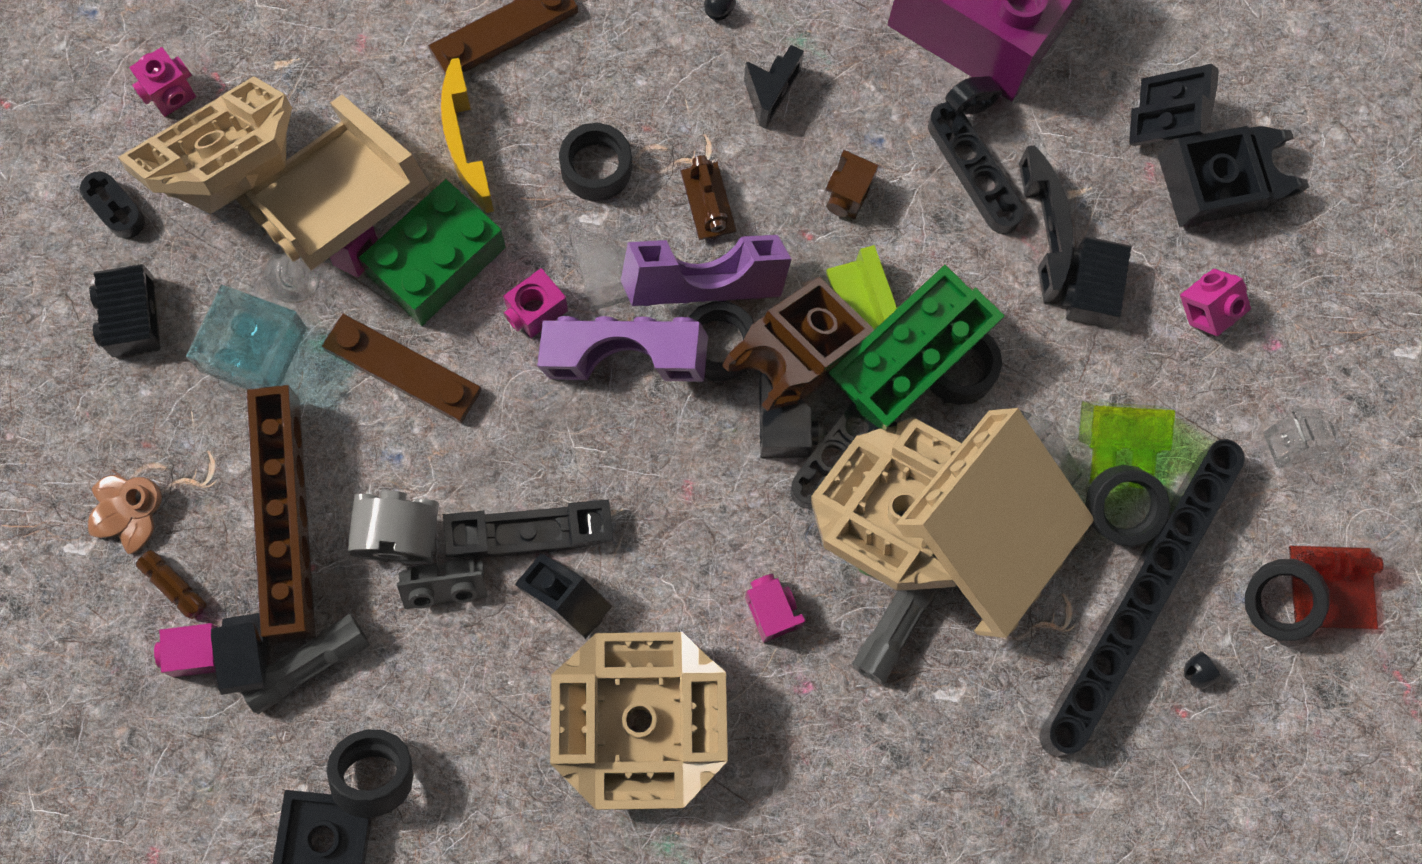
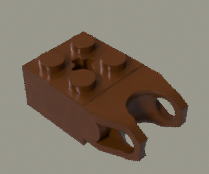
M818 276L769 309L764 317L753 323L744 340L728 354L722 366L728 372L756 369L764 373L770 379L773 389L768 393V398L761 405L767 411H771L779 407L796 404L829 380L828 373L874 329Z

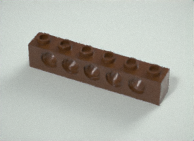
M289 385L248 389L247 407L261 637L273 644L313 639L316 637L300 399Z

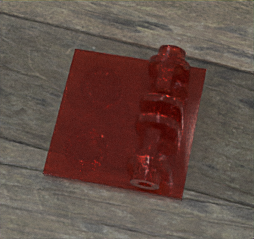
M1289 546L1290 559H1296L1311 565L1323 576L1329 588L1330 606L1323 625L1319 628L1378 629L1373 577L1376 573L1383 571L1384 563L1381 557H1376L1371 552V548ZM1291 576L1294 619L1296 623L1310 614L1313 607V594L1309 586L1301 579Z

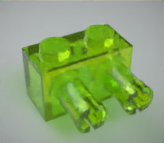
M1082 401L1078 440L1089 445V448L1092 449L1091 471L1088 484L1091 485L1094 479L1106 469L1116 466L1117 451H1121L1122 448H1129L1128 450L1132 451L1131 466L1139 467L1155 477L1157 453H1162V450L1172 451L1176 410L1158 405ZM1128 483L1129 487L1143 489V486L1138 483Z

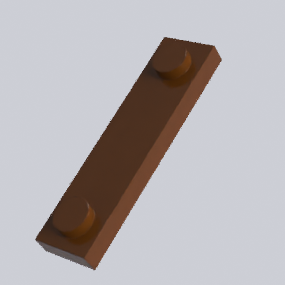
M515 0L429 44L428 47L444 75H446L451 59L459 58L462 72L464 73L577 14L578 6L574 0Z
M345 314L341 315L322 344L323 350L460 424H462L482 391L479 385Z

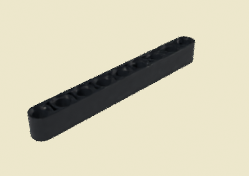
M1229 439L1218 440L1196 458L1170 503L1168 522L1160 534L1147 543L1044 722L1039 738L1043 749L1048 754L1055 757H1064L1081 751L1086 745L1244 465V452L1236 442ZM1214 454L1224 460L1226 469L1216 465L1213 458ZM1195 487L1205 491L1207 502L1197 498L1194 490ZM1176 519L1183 521L1187 525L1189 530L1188 536L1182 535L1177 530L1175 525ZM1157 553L1164 554L1168 558L1170 563L1169 570H1165L1158 565L1156 561ZM1137 586H1141L1149 592L1151 599L1149 605L1142 603L1138 599L1136 594ZM1118 620L1124 621L1129 625L1131 629L1129 640L1122 638L1118 634L1116 629ZM1098 655H1103L1109 659L1111 663L1109 675L1099 671L1096 665ZM1078 690H1083L1089 694L1092 703L1089 711H1085L1078 706L1076 702ZM1058 725L1066 727L1071 734V743L1067 748L1061 746L1055 738V730Z

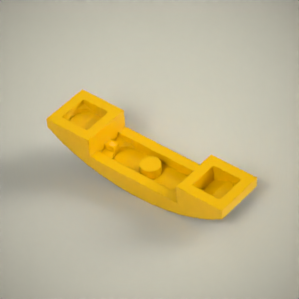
M455 58L451 59L447 68L441 93L443 131L454 168L464 188L478 206L486 213L494 212L483 161L467 163L456 113L471 110L460 60Z

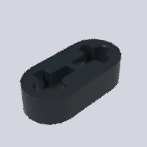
M990 76L970 77L955 85L947 93L945 101L956 115L977 114L992 106L1001 97L1002 90Z
M98 171L88 174L82 180L80 194L114 235L127 239L138 235L143 230L145 217L112 176ZM100 186L111 197L105 202L95 191ZM121 209L129 217L130 221L124 225L114 212Z

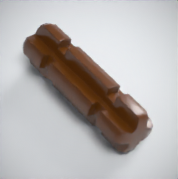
M149 550L137 560L136 567L145 576L150 578V581L172 603L177 605V609L185 617L194 619L204 611L207 606L206 602L197 593L192 592V588L157 553Z

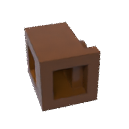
M843 150L838 168L832 173L826 187V191L831 193L826 205L827 209L837 216H848L856 219L874 183L879 165Z

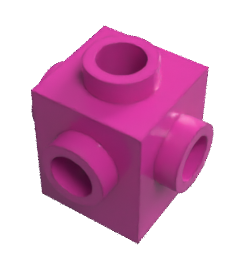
M163 47L143 55L138 62L129 67L137 79V82L132 84L134 90L146 105L153 102L164 117L197 97L186 80L192 76L179 56L171 59Z
M1214 268L1180 294L1189 325L1215 336H1219L1251 310L1247 296V286L1243 278Z

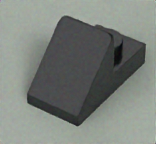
M790 45L784 57L778 55L775 58L769 72L750 62L745 63L744 82L759 126L765 129L801 71L804 51L793 45Z
M260 613L224 618L221 627L211 629V642L220 694L224 695L265 688L268 640L261 637Z

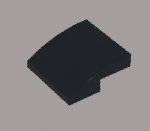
M1207 64L1141 78L1139 107L1131 109L1129 144L1131 146H1138L1204 134L1215 103L1219 69L1213 64Z

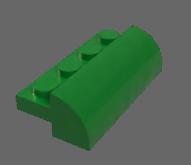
M944 264L828 373V377L856 404V409L867 420L878 428L886 430L987 335L1005 315L976 287L971 290Z

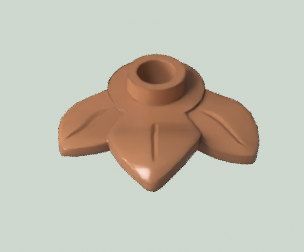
M119 475L106 476L92 487V492L100 503L93 508L89 516L88 532L91 536L99 538L119 535L125 551L128 554H134L148 542L154 532L152 514L161 504V491L154 481L146 477H134L127 480ZM137 491L141 493V500L138 504H136L135 500Z

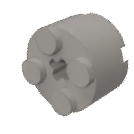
M392 490L381 491V498L371 494H355L348 552L354 557L379 562H387V559L402 560V564L430 563L434 553L439 502L430 499H415L414 502L407 501V493Z

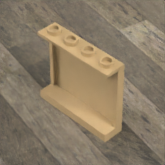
M343 94L330 102L341 122L287 159L286 168L236 198L238 203L245 211L250 213L257 224L265 229L271 239L277 245H280L293 263L300 258L311 271L429 185L427 178L413 155Z
M1019 408L989 410L895 526L904 537L922 538L982 618V621L974 630L975 633L982 636L1007 638L1017 628L1019 620L1031 604L1040 597L1041 591L1051 577L1061 569L1063 561L1075 545L1082 541L1084 533L1094 520L1090 511Z

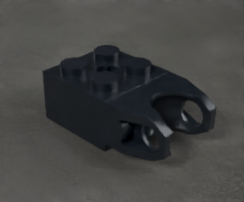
M1243 126L1176 139L1158 156L1179 227L1265 211L1279 200L1298 195L1309 188L1307 179L1285 175L1272 162V151L1285 146L1287 141L1294 139L1292 131L1265 126L1251 128Z

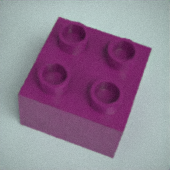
M894 0L887 26L971 77H992L1002 90V96L1013 102L1083 0Z

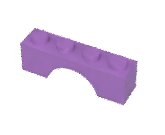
M778 235L743 236L728 253L714 261L702 264H691L677 259L673 255L667 240L628 242L621 283L632 306L781 297L792 259Z
M560 316L557 318V321H543L537 367L549 379L588 380L594 368L604 358L619 351L632 350L651 357L655 369L664 381L704 382L708 335L700 322L689 317H676L671 322L657 321L651 317H636L634 321H619L613 317L600 316L595 318V321H581L571 316Z

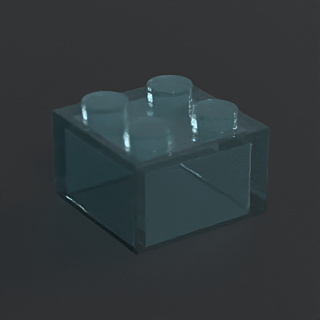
M221 284L186 357L199 372L247 390L280 386L307 327L296 311Z

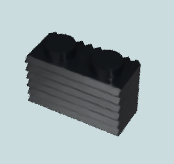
M1085 236L1078 247L1072 248L1069 270H1073L1072 281L1065 284L1061 299V305L1067 306L1066 319L1068 321L1074 320L1075 322L1089 323L1090 325L1109 329L1119 320L1122 314L1121 310L1132 247L1130 245Z
M144 264L94 272L95 285L90 286L89 294L93 307L98 309V322L93 323V336L96 344L115 358L135 355L136 353L142 354L144 352L159 351L161 346L154 277Z

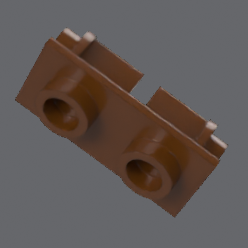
M705 155L693 158V165L690 168L680 170L699 240L737 232L718 162L712 163V161L707 160Z

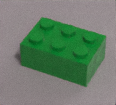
M444 179L359 257V260L367 276L422 327L506 248L502 229L453 184Z

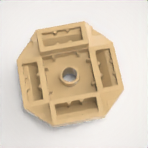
M253 76L157 135L122 154L118 159L128 173L153 193H165L168 197L178 198L212 214L286 168L287 128L292 106L284 93Z
M914 417L898 422L897 426L888 427L886 430L877 429L856 436L811 496V504L823 547L897 591L956 587L957 584L922 538L904 537L895 524L902 517L897 515L896 512L907 511L962 443Z
M682 632L596 633L551 674L550 764L595 810L684 809L728 762L726 672ZM635 710H644L652 717V724L644 732H634L627 725L629 715Z

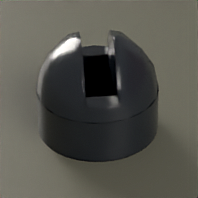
M705 0L704 8L706 14L711 19L719 21L728 17L737 3L735 0Z
M1202 651L1185 663L1184 677L1190 680V684L1195 688L1205 689L1222 679L1216 666Z

